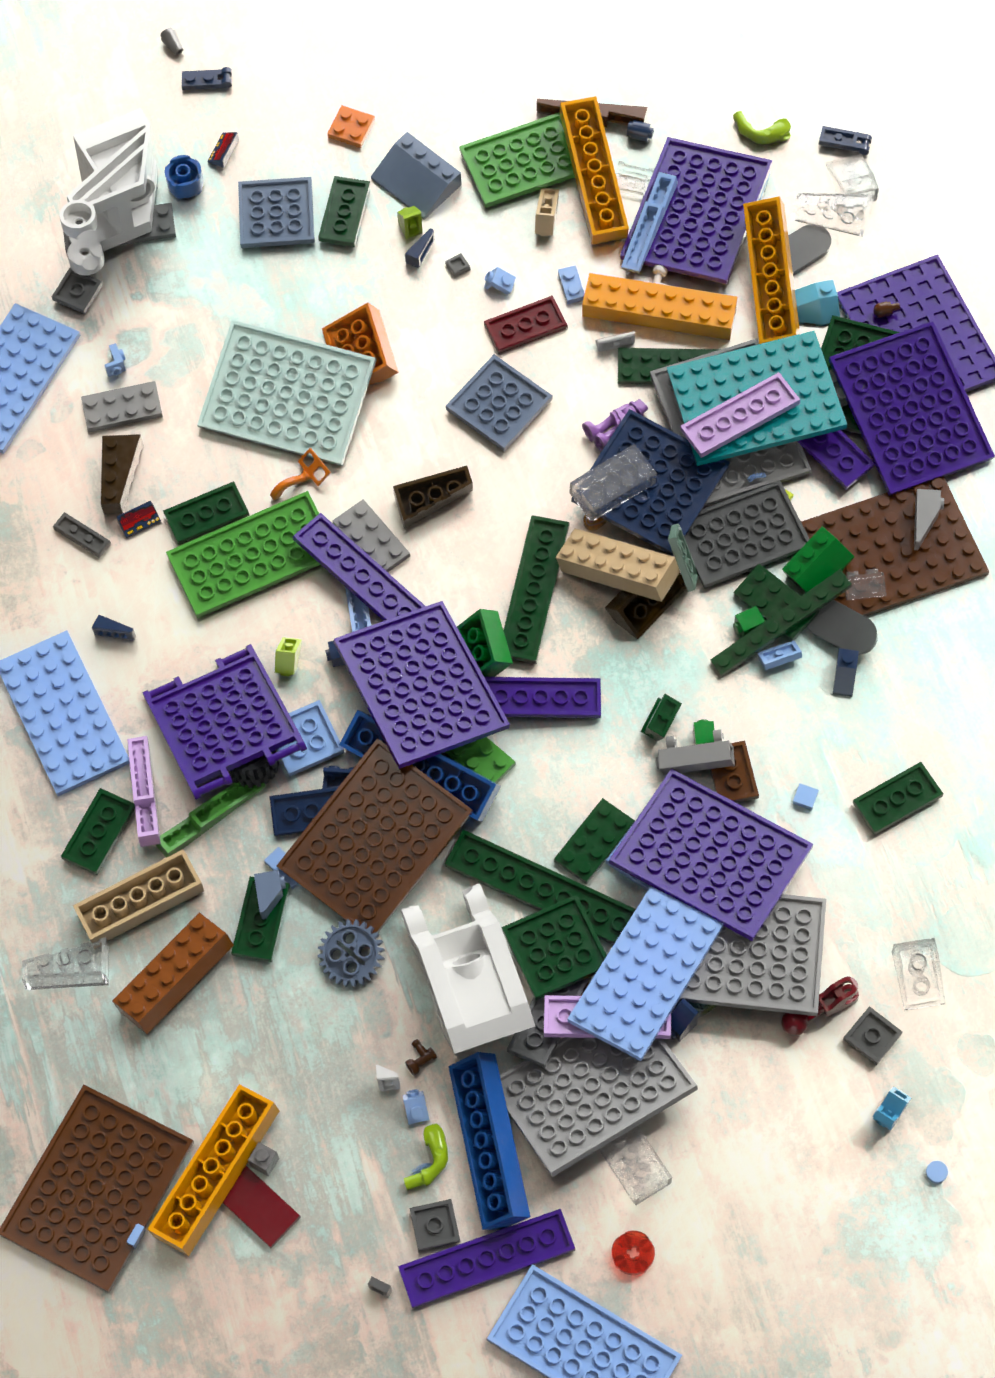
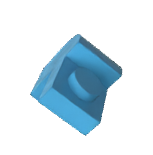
M893 1087L873 1114V1119L879 1125L892 1130L912 1098L896 1087Z

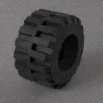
M263 755L257 762L245 763L230 770L229 773L234 782H240V786L245 787L248 785V788H253L254 785H257V787H260L262 783L267 784L269 783L268 779L275 777L274 773L278 771L279 762L276 761V764L270 766L265 755Z

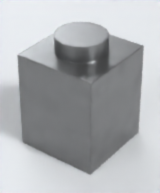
M258 1142L248 1162L250 1167L269 1177L279 1160V1156L276 1151Z

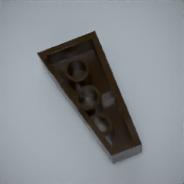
M141 434L102 436L101 507L104 515L124 513L130 493L129 489L131 483H133L135 469L138 466L139 456L144 446Z
M467 465L393 486V494L404 529L473 491V482Z

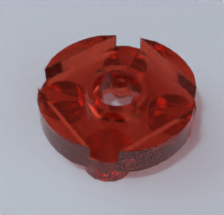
M632 1230L625 1232V1234L615 1239L612 1246V1259L615 1267L621 1272L628 1275L643 1274L653 1264L655 1248L646 1234ZM632 1248H636V1252L639 1253V1256L630 1258V1255L627 1254V1251H631Z

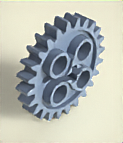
M347 919L344 926L339 921V928L332 925V933L325 931L328 938L320 939L325 944L318 947L323 953L317 956L320 959H324L319 965L321 967L326 966L323 973H330V980L336 977L338 985L342 980L345 987L348 986L349 982H351L353 987H356L357 981L364 985V978L371 981L370 974H378L375 968H382L378 961L385 960L380 955L385 949L379 947L383 941L376 940L380 934L378 932L372 934L374 928L370 926L366 929L367 923L365 922L359 926V921L355 919L352 925L351 921ZM354 934V941L347 944V935ZM337 942H342L347 948L352 950L365 961V965L349 956V953L342 949ZM366 946L370 947L369 955L363 957L361 950ZM341 950V957L334 960L332 957L333 952ZM353 962L356 963V971L349 973L348 966Z

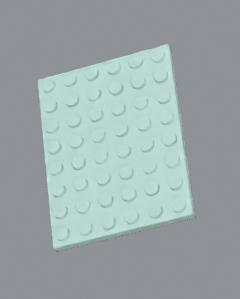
M232 320L197 426L299 455H304L309 448H312L321 461L342 466L376 363V358ZM310 453L307 455V457L314 458Z

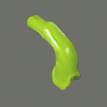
M737 111L733 114V119L738 126L739 133L756 144L767 145L777 141L783 142L791 137L789 132L791 124L787 118L775 121L768 128L756 130L746 120L742 111Z
M437 1123L425 1127L423 1132L425 1144L429 1146L433 1156V1164L426 1169H422L420 1173L403 1178L407 1190L422 1185H430L446 1167L448 1162L446 1138L442 1128Z

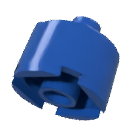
M188 155L173 157L164 170L169 191L177 199L190 198L200 194L204 185V179L199 161L190 158Z

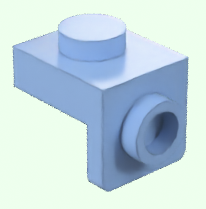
M496 267L486 274L484 288L494 287L508 295L512 291L516 277Z
M116 343L109 345L114 361L104 365L108 377L116 376L126 371L123 360H126L122 349L118 350Z
M414 1089L402 1095L408 1124L429 1120L423 1091Z

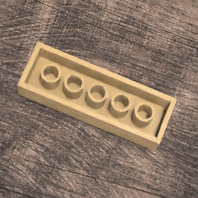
M574 528L556 556L561 572L662 602L680 573L675 557Z
M183 849L78 902L73 907L93 947H96L204 892V888Z

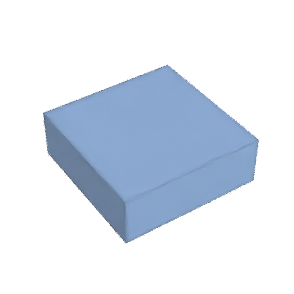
M799 783L793 804L812 810L819 790Z
M136 1224L127 1240L128 1245L133 1246L134 1249H136L146 1231L144 1226Z

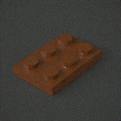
M744 740L731 743L734 748L735 766L710 769L715 791L735 803L758 799L759 792L746 742Z

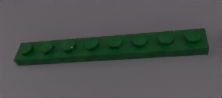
M839 569L710 659L711 663L722 677L847 591L852 587V583L842 570Z

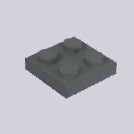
M69 268L51 297L53 301L85 314L102 288L103 283L101 280L89 275H79Z
M869 1006L844 1036L843 1040L877 1065L899 1039L903 1031Z
M451 1199L409 1208L418 1252L460 1242Z

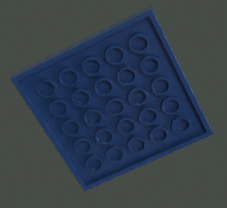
M629 409L571 498V502L674 556L668 541L671 526L679 524L685 538L729 468L730 462L723 459L697 466L690 443L686 438Z

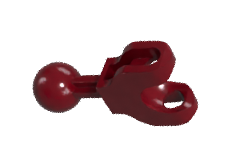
M850 976L844 977L831 984L825 991L819 994L817 1016L825 1013L828 1017L855 1004L859 999L857 981ZM785 1013L782 1017L781 1025L787 1034L799 1036L806 1031L808 1022L817 1016Z

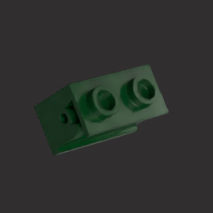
M664 694L662 699L658 697L640 732L655 741L665 738L682 703L667 694Z

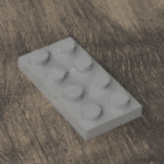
M155 381L81 396L88 433L163 417Z
M364 499L332 520L336 527L387 572L410 557V552Z

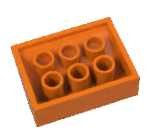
M365 303L322 328L327 345L376 358L368 385L385 381L399 373L380 310L370 303Z

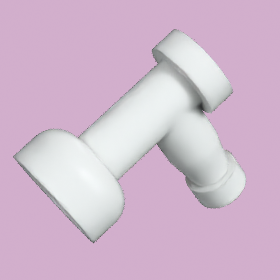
M655 265L652 271L655 275L652 283L666 285L661 283V279L666 277L668 273L667 268L662 265Z

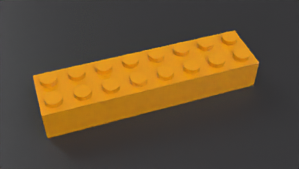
M597 96L561 102L560 117L591 245L625 239L628 236L629 226Z
M780 196L744 203L759 344L800 334L785 204Z
M589 273L582 303V316L730 340L738 297Z
M240 1084L238 1085L147 1230L154 1238L189 1257L248 1163V1159L258 1142H261L280 1112L273 1101Z

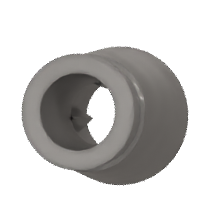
M170 27L161 32V41L174 55H179L184 51L176 30Z

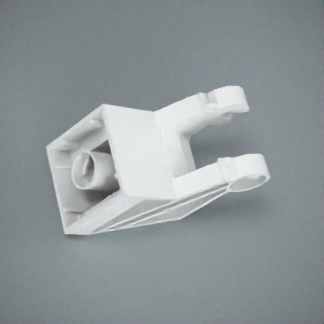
M141 108L73 135L82 183L67 195L68 203L62 207L59 216L63 232L69 236L71 242L67 251L70 267L79 275L88 276L100 271L105 261L103 251L149 233L152 230L158 168L151 140V124ZM76 221H83L82 224H76ZM85 251L89 252L88 255H82Z
M480 884L470 886L462 891L472 923L436 935H431L428 931L419 906L401 909L410 941L427 981L442 1032L454 1054L535 1027L526 995L500 923L489 910Z

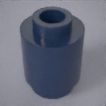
M635 120L634 122L629 121L626 135L630 136L631 139L648 142L649 138H653L654 128H652L650 123Z

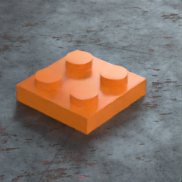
M341 105L327 136L328 138L362 148L375 122V116Z

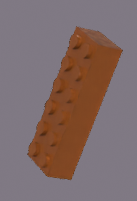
M199 912L112 1002L121 1014L144 1033L148 1034L234 944L226 932Z

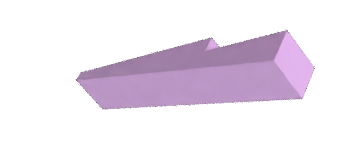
M148 737L127 739L139 843L141 847L161 844Z

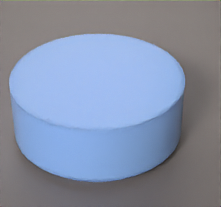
M933 1161L927 1166L926 1176L931 1182L942 1183L946 1179L948 1169L943 1162Z

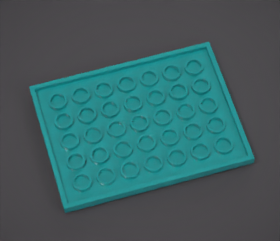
M815 330L667 367V373L683 424L777 373L782 375L800 399L799 405L702 458L690 444L697 466L847 429V422Z

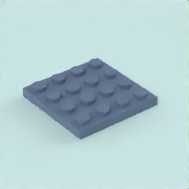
M312 177L238 181L241 248L315 243Z
M493 354L445 407L448 412L505 452L552 401L553 395Z

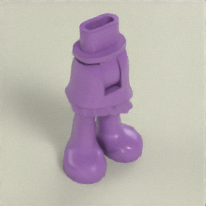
M641 399L635 402L630 401L629 404L627 403L617 409H613L609 413L610 415L597 425H594L591 421L584 422L582 429L591 442L594 441L596 448L602 451L629 409L643 416L648 407ZM614 425L612 429L603 434L604 431Z

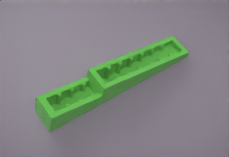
M235 782L191 811L188 818L160 836L161 844H156V847L166 858L181 851L265 788L266 784L262 783L260 787L254 785L253 788H248V785L243 787L240 786V782Z

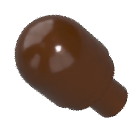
M887 301L880 302L874 306L873 312L879 318L892 315L893 311L900 310L899 302L894 304Z

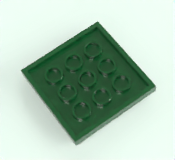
M577 895L501 927L535 1000L595 975L607 956Z

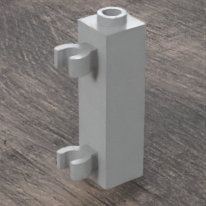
M721 729L713 730V743L677 747V740L674 739V736L666 737L667 749L658 750L656 767L660 769L663 775H667L671 769L684 773L735 766L734 748L729 740L724 741V733H722Z

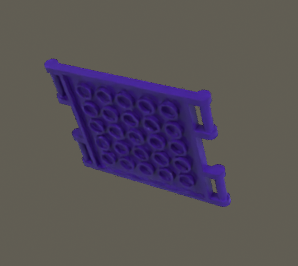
M251 644L245 646V649L223 659H216L217 670L183 684L178 676L173 678V681L156 689L142 692L195 800L218 787L232 784L233 781L228 771L265 755L268 764L272 766L276 764V761L300 750L301 752L307 750L304 740ZM294 741L297 742V743L294 744V745H291V746H289V747H287V748H285V749H283V750H280V751H278V752H276V753H274V754H271V752L274 751V750H276V749H279V748H281V747H283V746H285V745H287V744H290V743H292V742H294ZM221 774L223 776L199 788L196 787L197 785L204 783L212 778H215Z

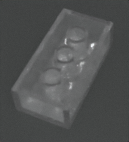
M633 444L571 481L569 493L592 522L654 485L657 473L637 446Z
M639 1126L599 1149L635 1206L672 1183L671 1174Z

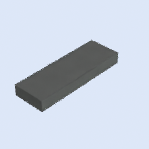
M65 512L53 525L55 531L98 558L111 545L110 540Z

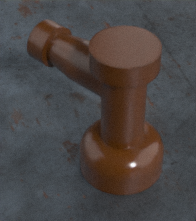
M418 1039L412 1042V1046L416 1048L420 1057L416 1060L408 1059L405 1062L413 1076L419 1073V1067L429 1060L437 1058L434 1050L431 1047L426 1050Z

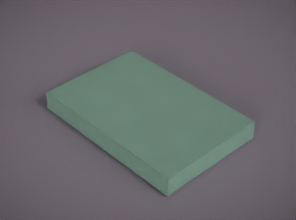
M674 524L671 526L668 541L686 588L690 592L696 588L698 573L679 524Z

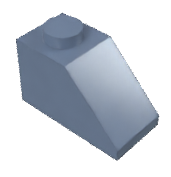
M279 870L254 874L259 911L262 919L268 917L283 897L282 889L286 888L284 876L280 877Z

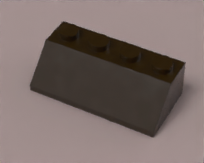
M679 573L662 602L621 590L605 609L619 626L636 639H639L687 588L681 573Z

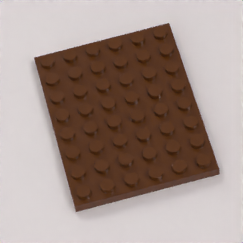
M944 476L916 485L911 489L897 492L891 496L886 492L801 521L809 539L823 526L854 555L855 558L842 571L852 583V587L834 600L865 617L989 575V569ZM917 489L941 490V498H944L943 510L940 509L937 520L920 548L914 550L915 497Z
M377 738L276 866L346 921L349 919L352 925L356 919L359 921V926L363 922L367 923L366 929L372 926L374 928L372 934L379 933L470 817L473 810L411 764L399 769L387 745Z
M83 1084L2 1223L0 1236L109 1293L134 1250V1247L127 1243L130 1234L136 1224H140L146 1229L190 1151L194 1140Z

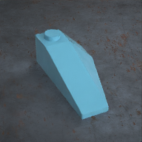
M833 280L816 282L795 290L799 324L813 323L816 326H827L832 315L840 317L838 295Z

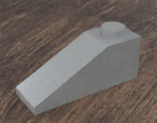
M917 489L915 497L914 550L920 548L937 520L940 509L943 510L944 498H941V490Z

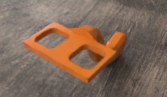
M309 448L298 460L299 464L303 467L302 473L279 482L270 493L273 500L279 499L284 490L292 485L301 484L312 479L319 486L329 476L331 472L312 448ZM310 453L314 457V462L307 467L303 459ZM319 467H322L325 475L318 481L314 473Z

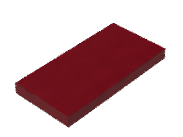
M553 295L484 321V326L498 354L568 328Z
M245 1166L223 1201V1204L270 1248L301 1218L291 1206L247 1166Z

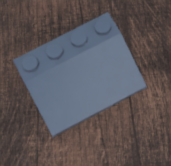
M406 132L394 143L371 175L373 181L408 208L412 206L417 207L421 211V216L424 220L462 185L461 172L409 132Z

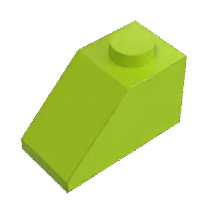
M406 207L397 212L398 223L405 239L423 233L421 211L417 207Z
M282 637L275 652L274 673H280L282 676L295 674L298 668L302 639Z

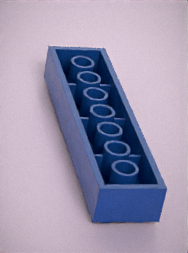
M357 710L339 746L362 758L377 738L384 744L386 743L372 716ZM438 754L412 764L471 808L473 813L470 817L477 821L483 822L501 788V785L443 754Z
M476 1052L448 1067L482 1230H501L531 1216L496 1055L494 1053Z

